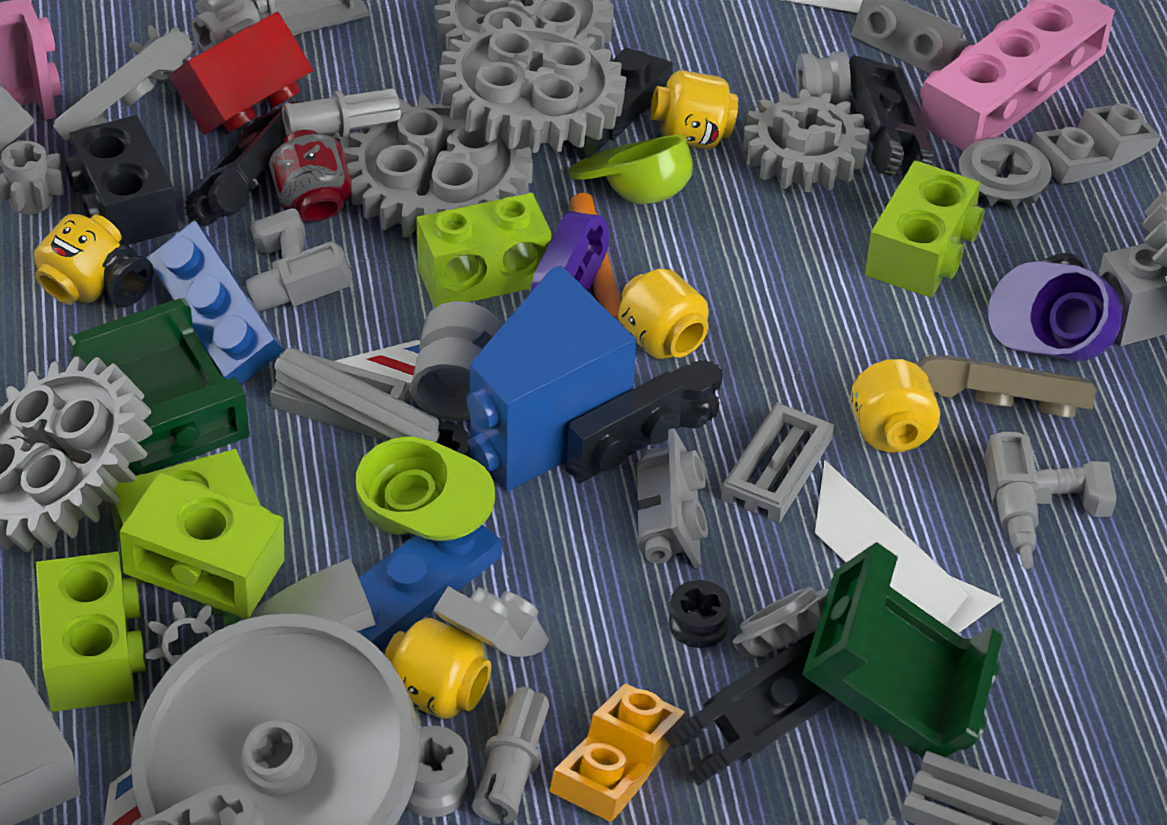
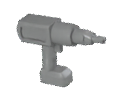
M288 209L251 224V233L259 252L273 253L278 250L282 251V259L271 263L273 269L245 280L246 285L242 286L259 312L290 301L293 307L350 286L352 272L340 245L331 241L305 251L304 238L306 232L296 209Z
M1010 431L990 435L984 459L992 505L998 507L1001 525L1009 533L1010 543L1016 553L1020 555L1023 568L1029 569L1034 565L1032 552L1035 550V528L1038 525L1037 503L1050 504L1052 494L1081 493L1084 509L1092 517L1110 518L1116 504V492L1109 462L1090 461L1082 467L1036 470L1029 436Z

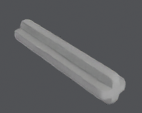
M296 348L286 349L282 357H278L275 362V378L278 382L391 439L414 436L437 442L439 438V421L437 418Z

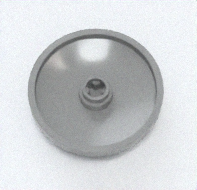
M297 613L271 614L246 619L229 625L194 645L166 672L149 697L137 726L132 749L131 774L136 803L142 819L145 821L213 785L232 783L245 789L263 813L264 825H396L407 806L418 772L420 757L418 720L411 697L390 661L373 643L353 629L333 620ZM230 807L218 813L220 825H235L234 818L237 815Z

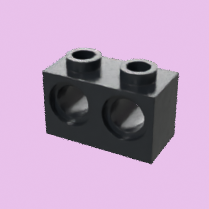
M137 115L69 132L73 157L65 158L64 164L73 192H84V195H82V205L86 217L91 218L93 215H100L109 220L121 233L120 245H131L179 231L174 186Z

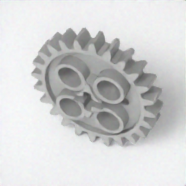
M437 0V6H435V29L438 30V43L446 44V51H449L450 40L462 41L465 29L480 34L483 22H487L496 29L502 28L504 18H508L516 27H523L526 18H531L536 28L543 29L550 21L555 22L556 32L563 33L570 28L577 29L575 39L580 41L594 37L596 39L595 50L604 49V43L611 42L614 6L610 4V0Z
M504 18L502 28L496 29L491 24L483 22L480 34L465 29L462 41L450 40L449 51L442 52L437 90L442 92L441 105L451 106L450 118L452 120L466 118L465 130L467 132L476 131L481 128L485 129V141L487 142L502 136L507 138L508 149H514L520 141L528 142L532 152H538L541 143H549L556 152H562V145L565 140L581 148L584 146L585 135L599 140L602 138L603 128H614L616 116H621L626 77L620 76L621 63L610 62L612 52L610 49L595 50L596 39L594 37L579 41L575 39L577 31L575 28H570L563 33L556 32L555 22L552 21L548 22L543 29L536 28L531 18H526L523 27H516L508 18Z
M420 95L418 106L413 107L404 100L399 99L401 118L398 122L360 128V133L349 134V148L343 149L352 179L350 194L352 205L363 204V217L365 219L380 215L381 229L383 230L397 223L402 224L403 237H409L417 229V216L528 194V184L532 183L533 159H531V149L528 142L520 141L514 149H508L507 138L502 136L487 142L485 141V129L481 128L476 131L467 132L465 130L466 118L452 120L450 118L451 106L441 105V99L439 104H431L425 95ZM447 143V151H444V147ZM429 180H432V185L429 189Z
M79 356L74 357L66 370L57 361L51 363L47 375L43 379L34 371L29 372L27 387L19 392L11 385L6 388L8 402L0 406V546L4 550L10 549L15 543L24 552H29L37 539L47 548H51L59 530H63L71 538L76 537L78 521L86 516L94 523L100 520L97 506L103 500L114 504L120 501L119 495L114 490L118 482L127 483L133 482L136 479V476L127 467L130 462L139 461L147 456V452L137 442L152 435V429L143 421L151 414V409L142 401L145 396L143 392L115 364L107 367L97 357L88 365Z

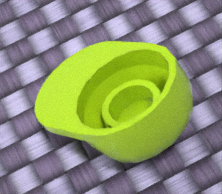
M670 135L629 143L599 152L571 166L568 169V174L574 180L606 176L614 191L623 199L638 205L652 204L673 197L686 186L692 176L693 161L685 136Z
M414 436L393 438L376 445L362 458L356 471V491L360 506L367 519L386 533L395 535L415 534L435 541L458 539L474 532L489 518L495 504L496 493L494 483L484 466L476 460L434 441Z

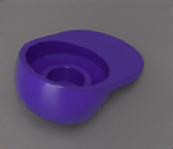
M1034 261L1015 267L999 281L990 298L988 320L997 340L1014 351L1057 357L1069 362L1088 361L1105 353L1114 343L1121 328L1122 307L1115 289L1097 273L1075 265Z

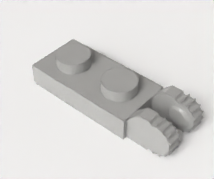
M171 29L169 33L165 32L163 38L159 37L56 118L53 121V127L66 142L70 139L69 132L109 122L103 112L119 99L129 107L151 90L154 85L148 76L154 71L172 73L182 65V61L186 62L188 60L187 57L192 55L191 51L194 49L192 47L193 41L189 39L190 35L187 36L185 31L180 32L179 29L177 31H172Z

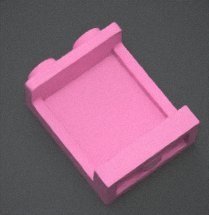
M30 0L1 2L0 85L20 105L37 103L44 120L56 118L53 97L62 95V88L55 63H48L46 53L55 51V42L47 17L37 18Z

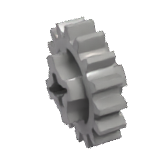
M801 89L799 98L792 99L784 91L778 92L776 104L762 99L759 101V111H749L747 114V125L744 126L742 147L743 151L748 152L747 164L749 167L761 166L760 178L763 180L772 178L775 175L780 177V188L783 189L788 188L792 183L801 184L804 192H810L813 183L820 182L824 188L832 190L834 189L836 177L850 182L853 180L854 169L862 170L864 167L869 140V130L863 128L864 116L862 114L849 115L851 103L847 101L837 105L831 104L830 93L825 92L818 98L810 96L807 89Z

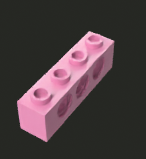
M1030 0L1023 10L1009 20L1001 21L992 33L977 44L967 46L957 59L942 70H936L927 77L920 92V98L923 100L921 117L926 129L962 151L976 141L1000 136L1106 53L1115 10L1097 0Z

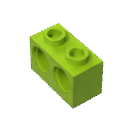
M914 160L871 231L865 276L932 298L944 277L952 279L955 276L963 256L964 241L974 242L979 233L985 213L984 208L977 206L981 182Z
M533 193L416 217L418 270L434 308L454 301L472 302L531 289L535 271L551 241L550 228Z
M119 551L36 562L42 666L51 712L135 701L133 673L146 671L142 632L141 630L129 631L128 619L141 618L137 579L135 577L123 579Z

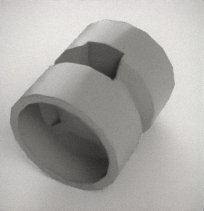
M454 301L434 308L425 319L419 345L420 353L416 358L411 381V395L417 405L428 414L443 420H470V412L467 406V396L470 394V364L502 327L499 319L488 309L474 303Z

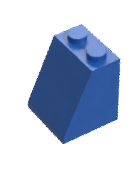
M562 265L549 270L470 364V394L467 396V406L471 422V438L467 442L470 446L469 455L484 466L506 492L567 461L570 422L634 389L636 338Z

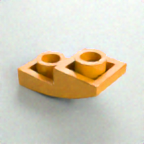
M626 683L623 684L593 714L588 737L554 769L549 792L612 822L637 793L669 747V743L664 737L665 734L684 721L686 712L662 701L656 694L650 691L637 689Z

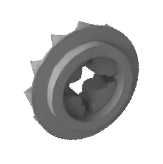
M1007 137L986 138L969 145L960 156L959 175L981 182L978 197H987L990 207L999 201L1006 202L1011 208L1015 209L1021 200L1028 203H1036L1041 192L1048 191L1052 173L1050 163L1040 150L1024 141ZM1006 166L1011 167L1010 175L1007 178L997 177L1001 171H1005Z
M811 586L800 589L768 605L740 624L742 633L733 640V644L741 658L754 659L758 656L763 657L771 651L781 649L786 644L800 639L804 634L816 629L829 589L814 592Z

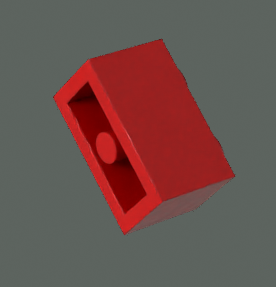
M277 11L188 60L170 74L169 78L204 135L222 125L227 133L230 134L258 117L253 107L267 100L273 109L302 92L296 82L311 73L313 68Z

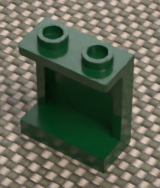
M185 298L175 299L69 337L71 361L74 357L79 356L88 365L97 357L107 367L115 364L145 395L142 401L151 409V414L143 421L152 429V435L137 442L147 452V456L139 461L129 463L127 468L135 476L163 469L250 437L246 393L236 377L226 380L222 378L195 334L191 307Z
M875 542L834 571L802 675L922 758H924L926 751L946 758L960 749H969L978 741L985 729L987 718L984 715L990 687L996 680L1000 669L997 659L1003 634L993 627H989L973 638L965 639L890 587L898 556L878 542Z

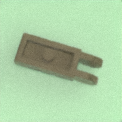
M929 353V356H923V360L918 361V366L928 376L933 392H937L939 396L952 398L963 389L969 388L976 390V401L993 405L1012 407L1015 396L1038 400L1037 411L1057 416L1075 417L1076 407L1093 410L1096 387L1087 378L945 354L939 357L937 353L936 355Z

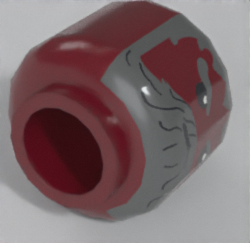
M299 130L288 135L284 139L283 144L273 152L270 158L269 168L282 209H296L301 220L308 222L331 218L343 209L344 202L348 200L351 194L352 179L342 145L339 141L328 135L317 134L313 130Z

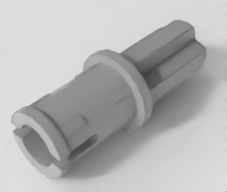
M391 88L351 95H343L342 91L339 90L333 91L332 98L295 104L286 103L282 106V116L287 136L299 130H313L317 134L338 132L340 137H346L349 135V131L353 129L398 122L401 118V104L396 91Z
M519 687L516 689L515 694L509 698L498 734L487 741L484 750L485 756L488 759L487 766L477 794L474 797L472 808L479 817L492 823L500 824L504 808L506 809L503 816L504 822L508 824L515 821L519 811L521 795L529 773L535 771L541 757L536 747L549 709V702L545 694L534 692L530 687Z

